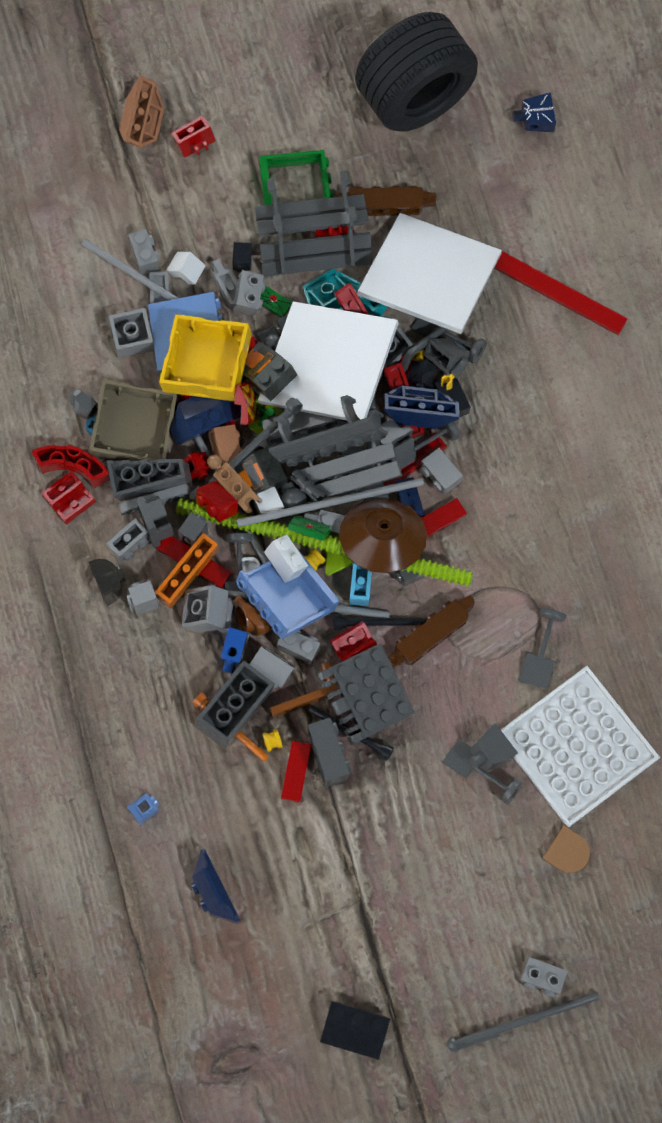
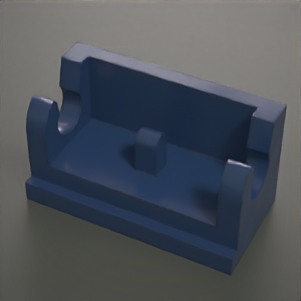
M414 477L396 480L395 484L414 480ZM417 487L396 491L399 502L410 506L420 517L425 516Z

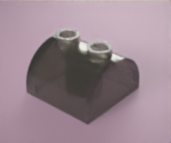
M106 559L89 561L95 581L106 605L109 606L116 602L121 595L122 583L126 581L120 565L116 567Z

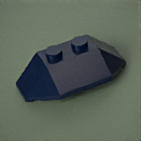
M401 385L384 394V411L399 425L437 429L459 420L460 417L459 402L437 389Z
M196 396L178 403L170 427L177 446L202 436L213 428L222 427L241 418L242 405L234 404V401Z
M201 850L192 876L194 882L191 883L195 894L200 893L203 899L200 901L204 912L209 911L210 916L228 922L241 923L206 850Z

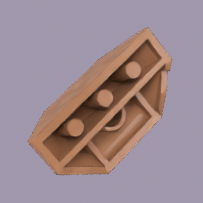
M139 76L126 99L119 128L123 140L138 148L157 141L164 112L162 99L157 90V83L143 76Z

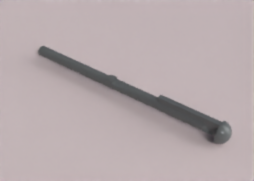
M598 992L456 1040L452 1036L449 1038L447 1046L450 1051L458 1052L460 1049L499 1037V1033L531 1022H539L541 1019L600 1000Z

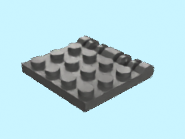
M381 643L316 674L319 681L330 676L333 677V679L322 684L323 688L330 687L333 683H336L339 689L327 695L328 699L339 694L343 697L331 703L336 716L348 710L351 713L339 719L342 724L353 718L356 724L345 730L346 735L357 729L359 730V733L348 738L351 745L415 714Z

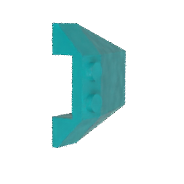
M331 269L303 285L302 288L308 304L343 310L334 293L348 283L358 293L362 283L335 269ZM358 296L369 315L382 317L388 307Z

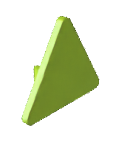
M329 551L327 552L325 574L329 576L353 565V561L347 555L344 557L343 554L337 555L336 552L332 554Z

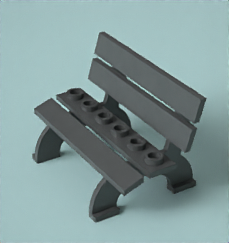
M347 171L340 172L342 197L277 204L274 179L267 180L268 192L272 193L273 204L255 206L259 236L278 234V242L260 244L261 260L280 259L262 261L264 277L372 264L371 249H363L371 248L370 232L353 234V226L369 224L364 194L347 196L346 185L350 184ZM339 225L348 227V234L285 242L282 239L283 234L323 230L328 229L329 226L338 228ZM349 250V251H346V252L328 253V252H336V251ZM319 254V255H311V256L284 258V257H292V256Z
M348 395L340 397L348 424L296 439L290 429L289 420L281 416L273 418L274 422L278 424L280 434L285 443L269 448V452L279 462L289 467L296 466L302 461L309 462L310 467L299 471L308 480L311 479L314 485L324 493L322 500L402 476L398 461L385 464V461L397 458L392 442L380 445L379 440H381V437L388 435L387 431L381 429L380 418L384 417L383 413L372 410L368 412L369 417L360 420L353 408L356 399ZM367 441L372 443L373 448L317 464L316 457L318 456L325 457L329 456L331 452L345 451L351 446H362ZM377 464V467L322 482V480ZM306 494L307 504L313 503L314 500Z

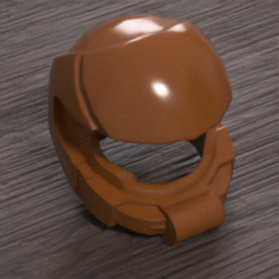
M240 596L233 600L234 613L242 631L248 632L253 636H260L272 629L271 625L262 618L255 606L253 608L252 605L245 603Z

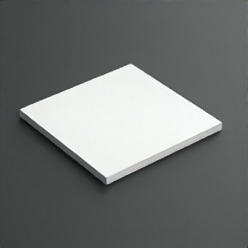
M400 213L358 289L357 295L461 334L502 250Z
M293 301L275 352L293 366L297 376L272 401L260 392L258 402L260 404L286 408L287 400L294 397L303 404L301 412L347 420L342 409L340 397L348 395L356 399L353 408L359 419L367 418L398 326V321Z
M588 666L584 667L501 729L518 752L513 759L568 828L660 759V756Z

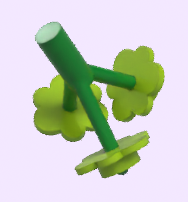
M258 394L255 395L257 414L261 411L263 417H257V421L249 424V428L257 435L264 430L263 420L272 416H280L284 412L280 407L266 405L265 409H263V404L258 402Z

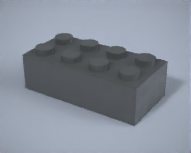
M243 661L197 717L194 727L226 750L270 695L275 683Z

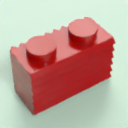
M217 480L197 488L196 503L200 507L203 506L210 517H214L218 522H221L237 514L238 500L235 497L233 498V495L226 491L219 482L217 483Z

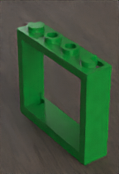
M324 150L259 156L264 205H272L271 193L268 192L267 186L269 168L319 164L324 199L334 198L333 189H329L331 173H327L329 159L325 157Z

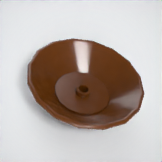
M376 498L361 502L348 511L340 524L339 540L344 553L356 565L371 572L392 573L408 568L420 558L426 548L427 531L422 518L410 506L393 499Z

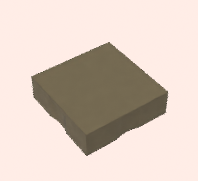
M103 379L89 454L97 459L108 461L166 459L177 394L166 393L153 388H139L127 383Z

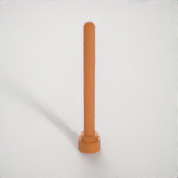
M201 692L192 704L196 708L203 710L210 701L208 696ZM241 731L238 733L236 738L262 761L268 759V755Z

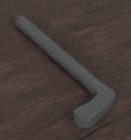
M439 326L406 352L401 362L404 372L407 371L412 357L427 346L430 339H436L445 332L446 328Z

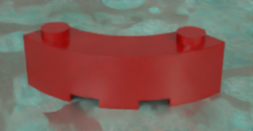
M49 445L31 451L42 474L54 470L72 471L84 477L93 488L110 480L109 472L95 456L80 448L70 445Z

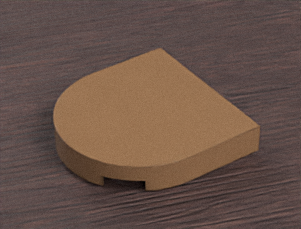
M564 825L542 859L561 872L575 873L582 870L588 863L590 849L587 842L581 836Z

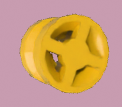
M314 548L310 550L307 556H304L315 571L318 570L320 564L326 562L325 558Z
M274 729L271 733H262L267 752L272 751L276 747L279 749L283 748L277 729Z

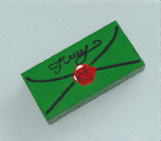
M266 285L264 292L260 296V299H263L262 307L280 318L286 315L293 303Z
M295 516L289 523L288 530L324 541L331 531V526Z

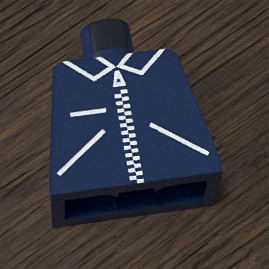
M551 93L524 99L521 110L512 112L513 122L523 121L526 131L554 132L556 119Z

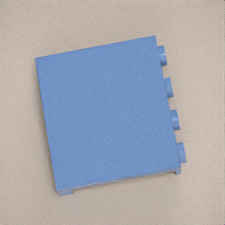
M214 292L148 304L159 375L161 376L164 359L169 350L170 334L175 314L201 317L211 321L223 320L222 314L219 315L218 309H221L220 299L215 297Z
M304 557L303 559L308 564V567L299 577L287 583H284L270 561L247 573L241 570L235 581L238 588L245 593L250 603L258 609L262 618L271 625L273 631L281 639L334 612L340 601Z

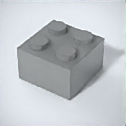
M145 308L109 316L118 358L155 350Z
M212 585L185 590L181 628L197 633L225 629L229 591Z

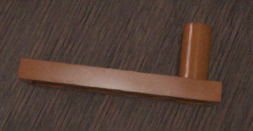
M331 662L320 665L321 671L332 667ZM330 676L326 678L325 681L327 682L333 679V677ZM333 683L330 687L321 688L270 708L271 716L275 718L326 699L329 693L339 689L336 683Z

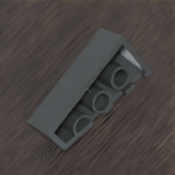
M182 459L107 461L113 497L120 501L192 482L189 464Z

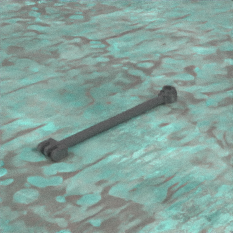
M294 397L290 398L285 404V411L280 416L285 419L292 417L301 411L303 404ZM273 421L235 456L229 464L235 468L278 428V424ZM213 477L208 483H211L217 479ZM199 486L190 493V498L196 501V491Z

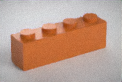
M202 533L155 591L156 598L171 609L219 550L218 544Z

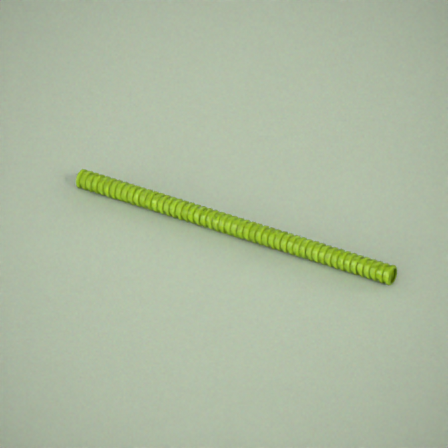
M180 498L176 505L177 515L189 516L190 513L194 515L199 514L206 519V522H216L217 525L222 524V526L228 525V528H239L240 531L244 529L245 532L250 531L252 534L256 532L257 535H268V538L273 537L277 539L288 535L293 544L296 542L297 545L302 544L304 547L308 545V548H320V551L324 549L326 552L331 551L332 554L336 552L337 555L343 554L346 557L338 537L332 538V535L327 536L324 541L289 531L286 524L281 525L280 522L276 524L275 521L269 522V520L238 527L237 519L251 517V515H241L237 512L233 517L231 516L224 519V521L218 522L214 517H210L207 510L203 506L200 507L195 501L189 502L187 499L184 501L183 498ZM419 558L415 563L404 569L408 573L412 571L413 574L419 573L420 576L424 574L425 577L430 576L432 579L436 577V580L442 579L444 582L448 580V583L452 581L454 584L460 583V586L464 584L466 587L470 586L473 577L472 570L468 572L467 569L461 570L460 567L456 569L455 566L449 567L448 564L444 566L443 563L437 564L436 561L432 563L431 560L426 561L424 558L422 560Z

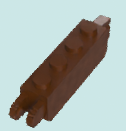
M357 186L349 188V192H347V196L364 194L368 216H398L400 213L419 215L422 212V208L436 206V193L422 191V187L417 186L402 188L398 186H391L389 188H381L379 186L363 188ZM342 193L336 194V197H342Z
M467 596L459 602L456 599L453 602L447 601L441 607L442 610L437 614L433 612L426 618L427 622L423 625H416L411 630L412 633L407 637L403 635L396 641L395 650L388 656L393 669L403 663L407 665L415 664L464 626L468 619V612L474 606V597Z

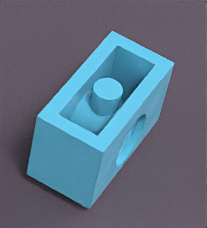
M354 562L349 604L368 606L372 572L356 565Z

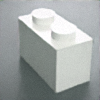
M288 535L272 541L264 551L284 583L299 577L308 567V564Z

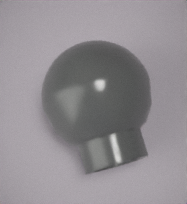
M293 482L286 483L280 488L284 509L307 504L306 494L302 493Z

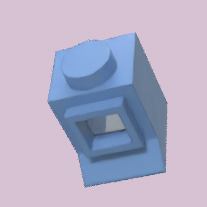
M146 793L134 803L128 805L127 808L135 817L137 823L141 825L159 812L157 808L159 803L153 795L149 797Z

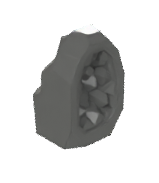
M78 389L70 393L69 402L73 406L74 412L86 420L92 418L97 411L98 403Z

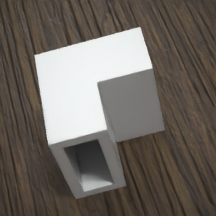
M177 252L166 271L173 277L182 278L187 284H196L206 265L191 252Z
M275 486L258 493L262 503L253 500V504L259 514L284 509Z

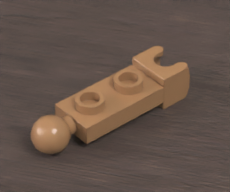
M209 456L207 459L209 468L217 470L213 476L233 495V498L235 497L238 500V504L247 513L252 512L249 506L251 500L262 503L259 495L253 491L228 462L222 465L220 456Z

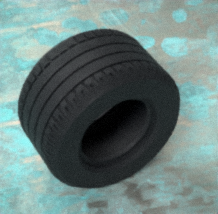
M422 12L398 22L369 46L357 65L355 83L360 93L386 128L399 132L411 131L443 115L466 94L476 78L478 60L448 17L436 12Z

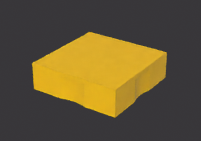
M175 314L170 334V346L164 359L159 380L162 391L234 401L235 385L241 383L252 336L249 324L224 320L211 321L201 317Z

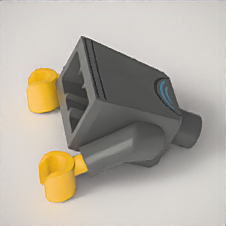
M430 339L428 345L412 357V361H423V356L425 355L446 374L449 373L450 375L442 377L441 386L447 383L446 389L450 390L453 386V379H457L468 365L470 349L463 347L454 339Z

